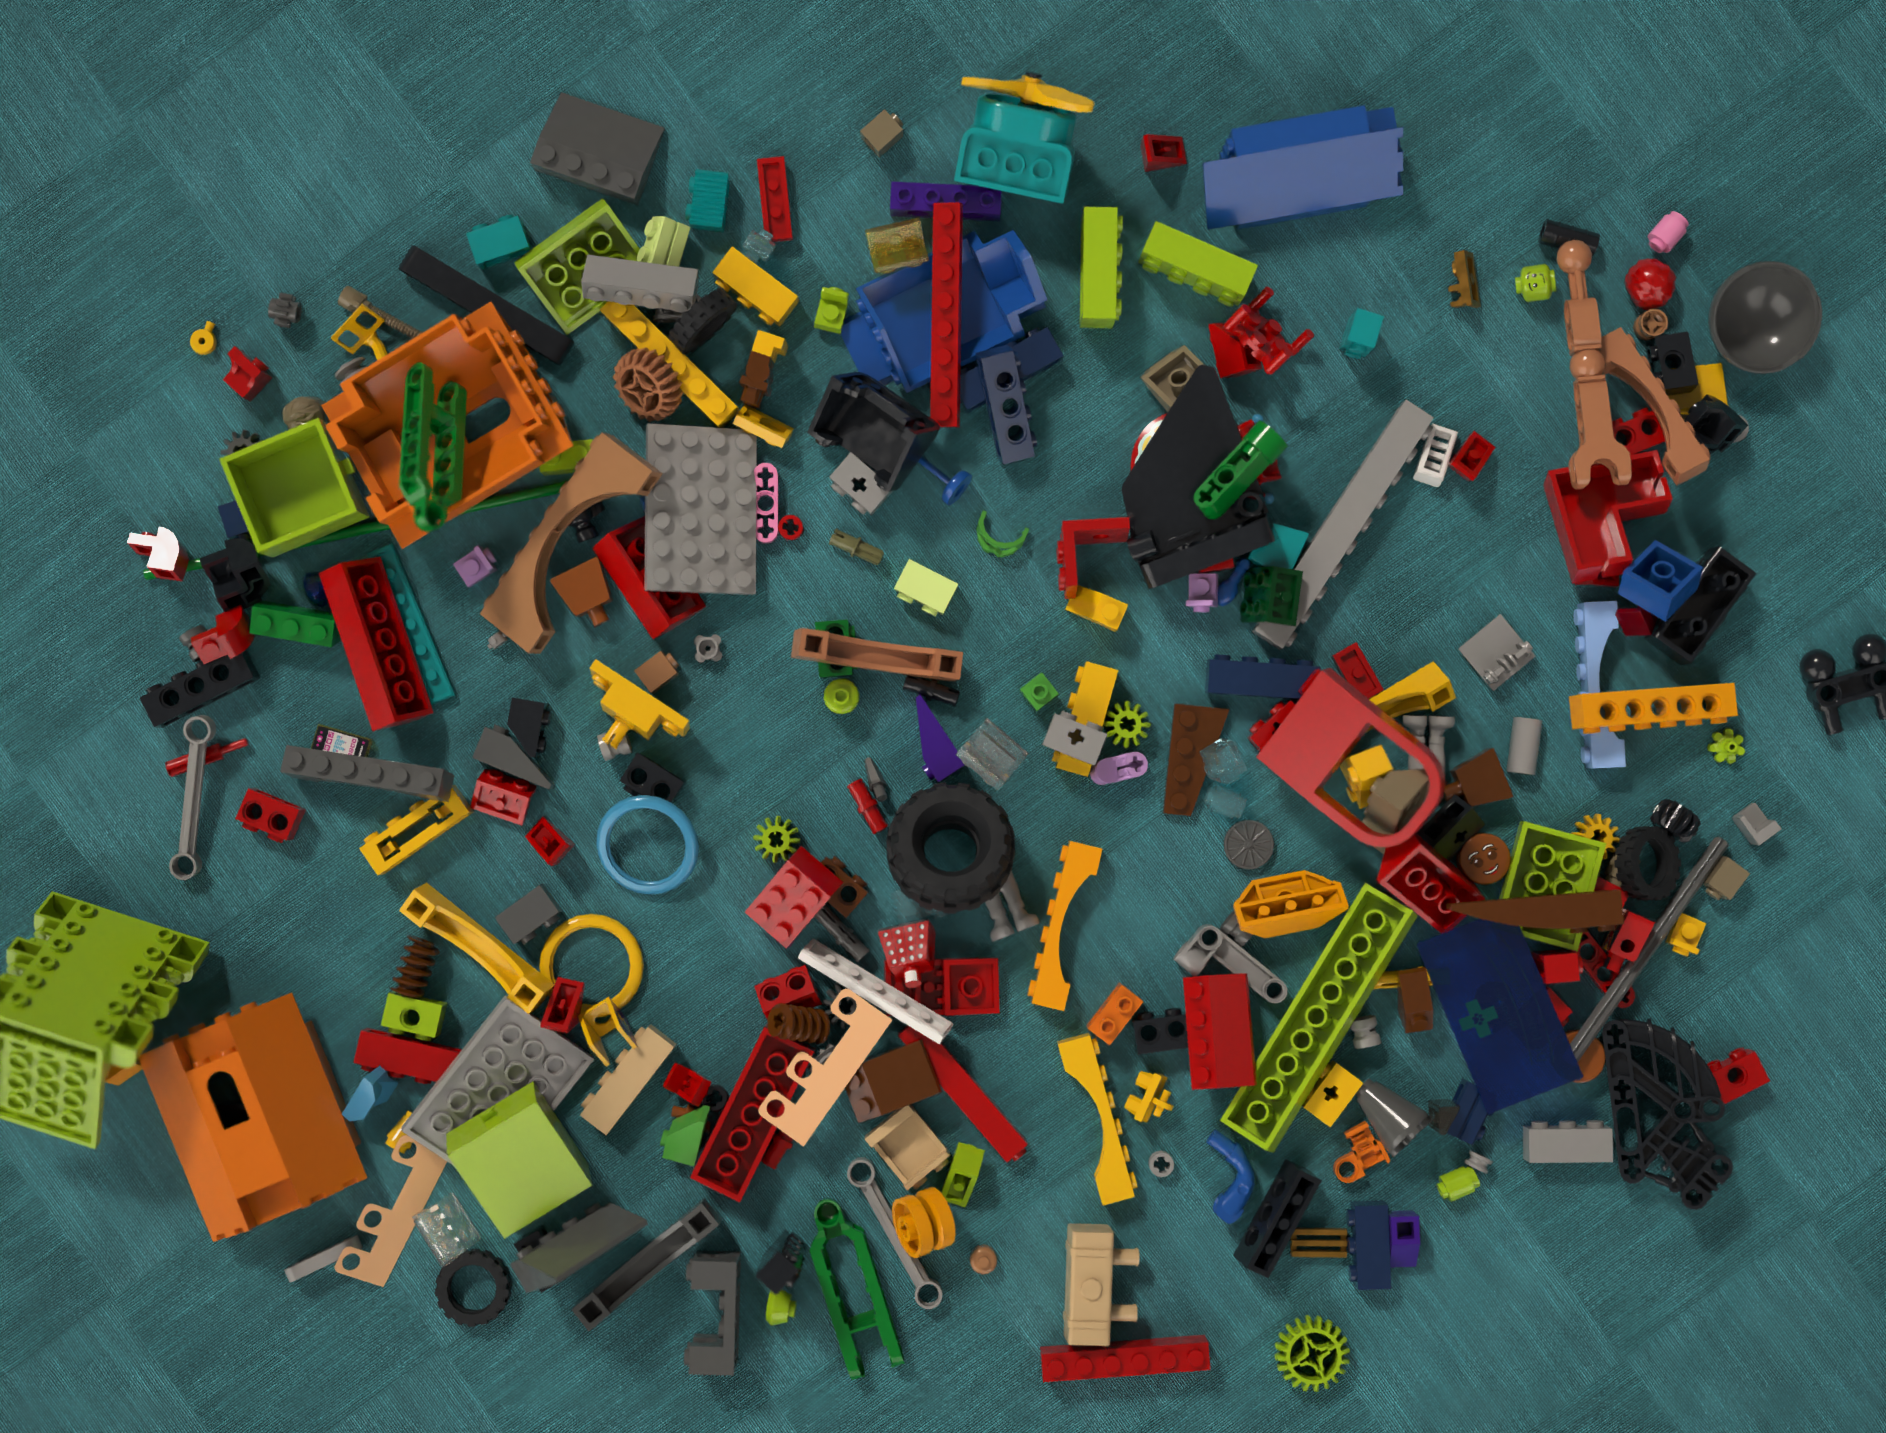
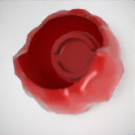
M1646 258L1639 260L1636 265L1629 269L1628 274L1625 275L1624 283L1632 302L1636 306L1648 311L1649 309H1658L1666 305L1668 300L1672 298V294L1676 289V276L1668 264H1664L1658 259Z

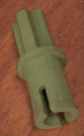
M837 528L834 530L835 534H832L829 545L850 553L852 558L857 556L874 565L880 564L884 556L883 550L863 542L862 537L857 539Z

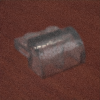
M986 718L955 755L967 767L972 768L988 785L993 786L998 791L1029 753L991 720Z

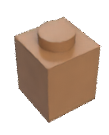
M659 651L635 669L634 672L650 693L654 694L680 674L676 669L680 665L670 652L665 655L664 652Z

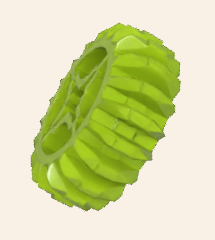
M1305 1315V1323L1302 1324L1297 1317L1294 1319L1296 1327L1292 1328L1287 1323L1285 1327L1289 1333L1280 1332L1278 1334L1279 1338L1284 1342L1275 1343V1348L1281 1351L1274 1354L1275 1360L1281 1361L1277 1368L1279 1371H1285L1283 1378L1286 1381L1292 1378L1291 1384L1295 1388L1301 1383L1303 1391H1307L1310 1384H1312L1313 1390L1318 1392L1319 1384L1322 1383L1325 1389H1329L1330 1386L1327 1381L1332 1379L1333 1382L1338 1383L1339 1380L1335 1374L1338 1372L1344 1375L1346 1372L1340 1365L1349 1364V1359L1342 1356L1350 1352L1349 1347L1343 1345L1347 1342V1338L1344 1335H1340L1341 1329L1338 1326L1332 1328L1333 1323L1329 1319L1322 1325L1321 1316L1317 1315L1314 1323H1312L1310 1315ZM1308 1333H1320L1327 1336L1330 1340L1326 1342L1323 1340L1318 1342L1312 1341ZM1300 1338V1349L1294 1352V1356L1290 1357L1293 1344ZM1307 1343L1315 1350L1317 1364L1309 1357ZM1333 1350L1332 1359L1324 1369L1323 1359ZM1297 1365L1301 1367L1310 1365L1315 1369L1316 1373H1303L1294 1367Z

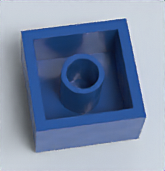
M1655 540L1623 571L1618 594L1666 622L1698 589L1703 567Z

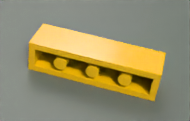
M1088 661L1085 662L1084 667L1078 666L1074 680L1079 683L1077 692H1071L1067 708L1071 709L1070 714L1077 716L1076 722L1086 726L1087 722L1090 721L1103 726L1118 670ZM1078 729L1073 733H1068V737L1071 738V744L1073 745L1083 740V737L1079 736L1080 731ZM1054 750L1052 761L1056 762L1055 768L1085 777L1089 776L1091 764Z

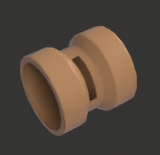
M1649 309L1634 321L1633 330L1635 335L1645 341L1659 336L1667 329V316L1659 309Z

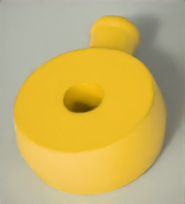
M206 321L204 329L196 330L191 335L190 345L197 354L207 355L215 350L217 340L212 333L215 326L214 323Z

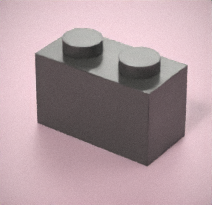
M541 884L494 918L513 944L521 941L525 945L537 936L535 930L544 925L547 929L560 919L557 914L562 912L563 909L545 884Z

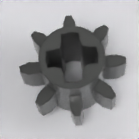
M280 292L279 299L271 298L268 316L274 319V324H277V326L291 328V322L298 323L300 320L302 305L300 302H295L296 297L292 294Z

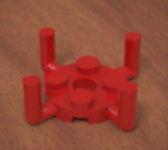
M1266 286L1248 306L1243 304L1225 322L1224 329L1237 335L1244 347L1248 344L1254 350L1251 355L1262 362L1266 374L1272 375L1291 356H1295L1314 337V333L1310 329H1306L1292 344L1285 342L1280 333L1282 331L1281 325L1274 319L1267 320L1260 316L1259 309L1274 295V291Z

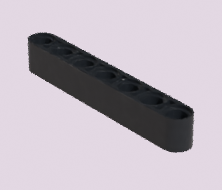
M414 245L410 247L398 267L403 273L470 313L492 302L513 331L516 329L520 333L525 346L561 366L574 344V341Z

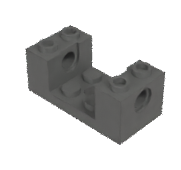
M697 1250L694 1257L690 1258L689 1264H687L686 1281H691V1289L722 1290L719 1296V1310H724V1315L721 1316V1321H719L718 1334H694L693 1342L687 1343V1348L684 1351V1366H689V1374L734 1375L739 1354L741 1251Z

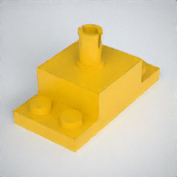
M597 659L594 660L589 668L594 680L593 683L606 692L600 701L602 710L615 719L608 732L601 739L606 744L610 743L612 748L617 749V746L629 729L649 741L660 723L663 725L662 729L670 735L676 737L679 734L685 737L690 729L688 719Z

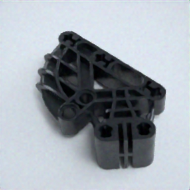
M1610 1017L1602 1027L1620 1175L1624 1181L1633 1184L1640 1182L1644 1176L1655 1180V1183L1669 1188L1674 1193L1680 1191L1682 1203L1691 1210L1701 1209L1713 1197L1711 1191H1718L1717 1184L1723 1185L1733 1172V1164L1728 1151L1720 1145H1714L1702 1128H1698L1696 1125L1699 1122L1717 1121L1725 1113V1105L1721 1098L1717 1081L1705 1060L1695 1050L1694 1041H1690V1044L1675 1034L1674 1027L1669 1031L1652 1024L1651 1018H1648L1647 1022ZM1617 1024L1618 1029H1623V1031L1618 1033L1620 1044L1608 1047V1043L1614 1044L1613 1034L1607 1032V1030H1611L1612 1025ZM1630 1045L1651 1050L1653 1072L1631 1056ZM1655 1052L1663 1055L1675 1064L1678 1092L1658 1077ZM1680 1070L1690 1082L1695 1093L1683 1094ZM1618 1080H1624L1625 1084H1630V1086L1625 1087L1626 1099H1621L1619 1088L1614 1087L1618 1085ZM1635 1086L1665 1109V1112L1642 1139ZM1709 1100H1715L1719 1103V1109L1714 1113H1708L1703 1109L1704 1104ZM1684 1102L1689 1104L1691 1107L1689 1113L1686 1115L1677 1114L1674 1109L1678 1103ZM1622 1107H1629L1634 1111L1637 1142L1633 1147H1625L1619 1140L1616 1116L1617 1111ZM1686 1123L1690 1124L1694 1130L1693 1134L1698 1140L1694 1147L1688 1144L1690 1137L1687 1135L1681 1140L1674 1138L1675 1134ZM1659 1154L1664 1159L1660 1165L1662 1171L1664 1172L1668 1167L1672 1169L1669 1178L1661 1174L1655 1175L1645 1171ZM1633 1155L1634 1165L1638 1168L1635 1170V1174H1630L1629 1170H1627L1629 1167L1628 1156ZM1722 1159L1721 1165H1715V1160ZM1696 1189V1194L1690 1195V1190Z

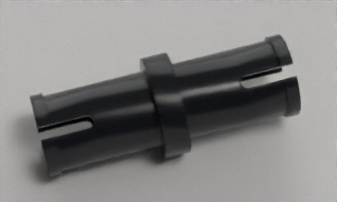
M907 675L903 690L925 696L928 701L934 699L956 707L961 692L959 689L956 690L938 684V680L932 679V681L910 675Z

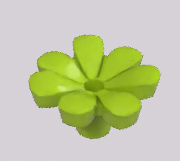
M1724 728L1723 735L1718 731L1714 732L1712 739L1716 742L1709 743L1707 746L1709 752H1716L1714 760L1718 763L1723 762L1726 758V762L1732 764L1736 761L1735 755L1742 756L1745 753V749L1739 745L1743 742V737L1740 734L1733 736L1734 732L1731 728Z

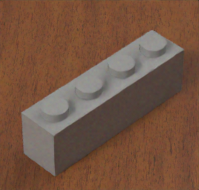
M587 254L581 281L583 298L593 301H608L621 305L645 306L650 309L660 308L675 312H688L696 301L698 269Z

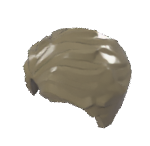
M297 397L283 408L284 423L288 426L289 430L316 418H320L328 423L329 418L321 406L326 402L317 397Z

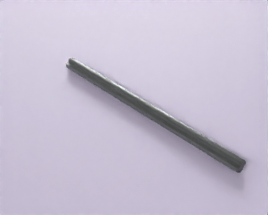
M1715 837L1654 923L1636 961L1628 960L1563 1053L1562 1059L1570 1065H1576L1729 847L1728 842L1724 839Z

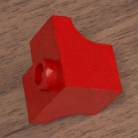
M234 346L228 352L232 362L231 370L222 380L242 398L251 402L272 379L266 372L269 367L257 357L252 360L245 352Z

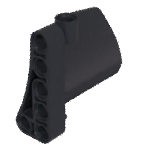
M1203 364L1196 368L1122 485L1126 513L1130 521V538L1127 539V544L1133 560L1139 564L1148 589L1258 549L1278 539L1257 478L1231 507L1217 519L1207 518L1194 502L1196 490L1242 441L1215 368ZM1253 496L1258 500L1259 507L1257 510L1247 509L1245 506L1246 497Z

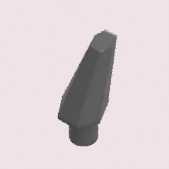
M868 757L865 759V768L869 789L875 793L877 801H885L887 799L885 791L887 783L874 761Z

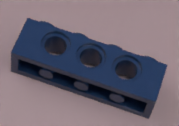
M1008 345L975 353L997 458L1004 465L1034 457L1033 447H1037V441L1033 430L1030 431L1028 421H1031L1032 417L1028 404L1025 405L1023 395L1026 394V387L1023 378H1019L1017 368H1021V363L1017 351L1014 352ZM1002 372H1008L1007 380L1003 383H997L998 375ZM1012 398L1014 400L1012 407L1003 410L1002 405L1004 401ZM1013 425H1019L1018 432L1013 436H1008L1009 428Z

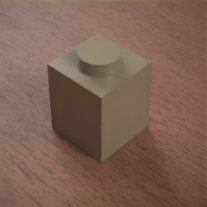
M884 109L860 130V136L877 157L880 158L903 137V129L901 127L904 125L896 114L892 113L890 115Z
M1722 856L1703 882V885L1707 887L1705 892L1718 901L1721 898L1731 900L1750 873L1729 857Z

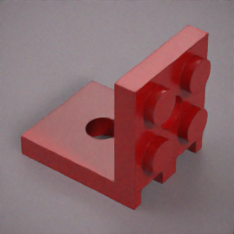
M1129 517L1062 521L1060 541H1057L1056 558L1057 564H1062V568H1059L1058 588L1059 591H1064V599L1076 598L1078 581L1075 545L1127 542L1130 530Z

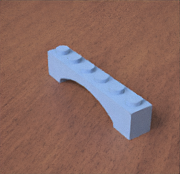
M1617 601L1583 602L1577 604V609L1574 610V624L1578 625L1579 634L1575 638V649L1580 654V664H1577L1576 668L1577 679L1581 680V691L1578 694L1600 693L1599 672L1602 653L1611 631L1618 629V620L1615 616ZM1601 707L1600 714L1602 718H1605L1604 709ZM1600 727V733L1583 734V729H1579L1581 736H1584V747H1581V761L1585 763V768L1626 767L1624 739H1618L1614 732H1609L1608 727Z

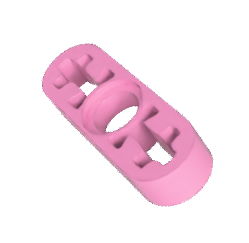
M761 463L754 469L756 481V539L761 543L768 544L775 541L779 533V476L772 464ZM763 469H768L769 473L774 475L773 478L768 479V488L774 487V492L768 490L758 492V487L764 488L762 478H758V474H762ZM762 496H770L774 501V505L769 511H763L758 507V501ZM758 514L762 516L774 514V520L768 518L769 527L774 529L773 533H769L768 538H764L762 533H758V530L764 526V519L758 520Z

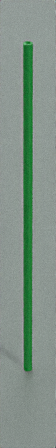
M567 481L488 497L461 514L559 494L560 488ZM379 521L349 526L295 549L389 530L390 527ZM200 558L188 560L186 572L203 569ZM149 569L143 570L146 580L156 578Z

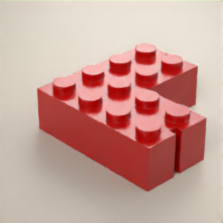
M1657 450L1630 455L1632 475L1628 485H1616L1612 481L1609 469L1603 464L1595 463L1591 465L1590 481L1584 489H1574L1572 487L1569 467L1548 471L1543 487L1572 584L1597 579L1599 573H1601L1602 578L1623 574V571L1632 563L1633 557L1622 522L1665 514L1673 498L1666 477H1662L1664 470Z

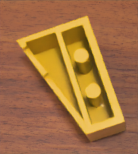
M1382 745L1345 758L1340 765L1348 787H1346L1347 794L1352 803L1357 802L1359 809L1369 805L1367 800L1373 793L1370 789L1379 777L1384 779L1390 771H1393Z

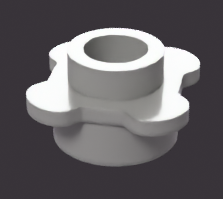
M713 634L711 637L699 635L694 639L697 650L695 659L698 662L702 663L705 660L711 659L717 662L722 658V653L719 649V644L721 643L720 636ZM706 646H710L711 650L706 651Z

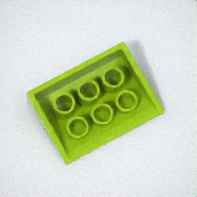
M602 198L520 257L514 264L566 335H568L600 312V309L608 302L583 298L581 281L587 254L637 261V254L640 248Z
M1520 821L1511 852L1510 867L1505 875L1499 899L1594 891L1607 843ZM1493 922L1491 928L1574 951H1578L1582 933H1570V929L1532 928Z

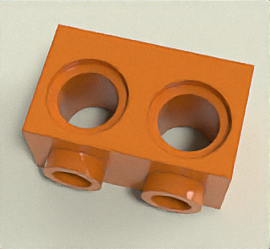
M1119 982L1087 1023L1086 1027L1110 1046L1144 1001Z

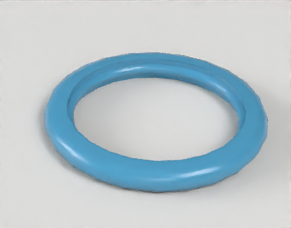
M640 795L631 796L619 801L606 812L597 830L596 846L604 869L621 886L637 893L661 894L676 889L688 879L698 860L699 844L692 822L681 809L659 797ZM643 808L654 809L669 816L679 826L684 836L685 856L676 872L665 879L649 882L629 876L617 865L611 854L610 834L618 819L627 812Z

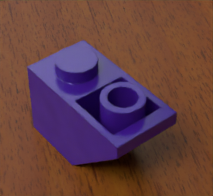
M1413 1210L1388 1211L1391 1268L1416 1267L1420 1248L1419 1215Z

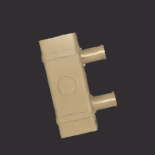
M1069 1223L1065 1244L1067 1254L1065 1310L1063 1311L1064 1337L1069 1345L1109 1346L1111 1321H1137L1136 1304H1112L1113 1265L1138 1266L1139 1249L1114 1248V1232L1107 1224Z

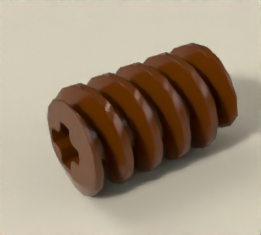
M408 935L407 938L413 942V945L404 946L403 948L410 954L409 956H400V959L406 965L396 967V970L402 974V977H393L392 980L398 984V987L389 988L405 996L423 997L425 993L419 987L428 986V981L423 976L432 975V971L427 966H434L436 964L435 959L431 956L438 955L440 951L434 946V943Z
M780 1003L771 1009L768 1015L767 1027L772 1037L778 1036L784 1040L789 1039L791 1041L797 1040L799 1042L805 1041L807 1043L822 1044L828 1038L830 1020L827 1013L822 1009Z

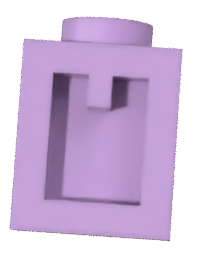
M476 545L473 547L474 550L453 564L469 588L497 570L493 564L497 560L488 547L483 549L482 546Z
M1189 574V600H1186V606L1193 607V612H1210V607H1218V574Z

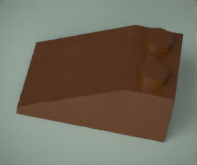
M922 1039L865 1058L845 1087L858 1123L882 1116L942 1092Z

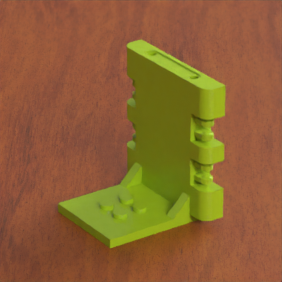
M52 891L34 914V928L36 931L33 934L35 938L32 937L29 940L18 936L7 949L6 961L8 967L6 970L8 973L0 976V1119L96 1149L101 1142L105 1081L111 1064L122 1068H130L136 1063L152 1039L153 1025L151 1021L165 1018L178 999L179 988H176V985H179L181 982H188L193 978L209 953L210 942Z

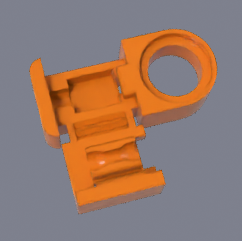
M1366 1121L1343 1132L1346 1139L1350 1138L1354 1146L1351 1147V1152L1339 1157L1335 1161L1333 1171L1340 1181L1351 1183L1365 1176L1364 1170L1383 1160L1389 1164L1390 1158L1383 1144L1378 1139H1374ZM1344 1162H1351L1354 1165V1172L1349 1177H1343L1339 1173V1167Z

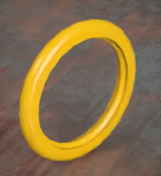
M578 915L564 921L552 931L545 941L540 954V973L555 984L553 961L556 950L561 942L568 935L580 929L600 928L606 930L622 942L629 955L630 970L626 984L611 999L619 1009H622L631 1001L642 981L644 963L637 939L627 927L605 915ZM582 1004L581 1014L594 1005ZM601 1013L596 1018L606 1017L610 1014Z

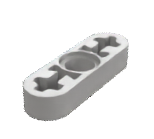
M358 1235L345 1239L284 1269L289 1282L300 1279L337 1261L342 1250L348 1246L357 1249L363 1248Z

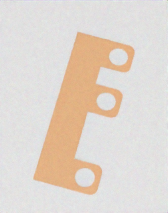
M843 989L831 1005L832 1013L849 1024L850 1028L824 1065L807 1053L799 1052L786 1069L787 1075L806 1089L798 1102L794 1104L779 1092L772 1091L759 1107V1114L803 1147L892 1021V1019L850 989ZM844 997H851L856 1001L857 1008L851 1015H845L839 1010V1002ZM800 1060H807L812 1065V1073L807 1078H800L795 1074V1064ZM774 1099L782 1101L785 1107L784 1113L776 1118L771 1117L767 1112V1104Z
M403 1135L399 1138L391 1155L394 1161L413 1167L392 1210L375 1204H368L364 1207L356 1224L359 1230L378 1236L370 1253L351 1246L344 1248L335 1264L336 1272L384 1287L447 1163L446 1160L408 1135ZM406 1142L414 1143L417 1148L415 1155L409 1159H404L399 1155L401 1145ZM370 1211L381 1213V1222L376 1227H368L364 1223V1217ZM351 1253L357 1254L360 1258L359 1265L353 1270H346L342 1265L344 1257Z

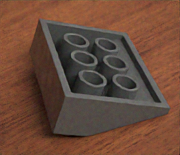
M561 92L538 138L530 164L535 171L639 206L665 128Z
M597 1202L584 1210L586 1215L579 1220L575 1216L561 1225L563 1230L557 1234L551 1231L539 1239L541 1244L535 1248L529 1245L516 1253L518 1259L511 1262L510 1265L526 1293L559 1283L648 1224L647 1220L609 1202L600 1206Z

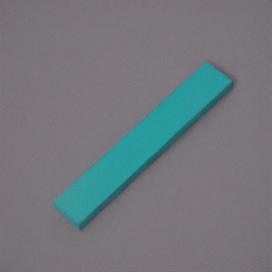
M391 543L367 553L368 558L381 556L431 706L456 696L394 544Z

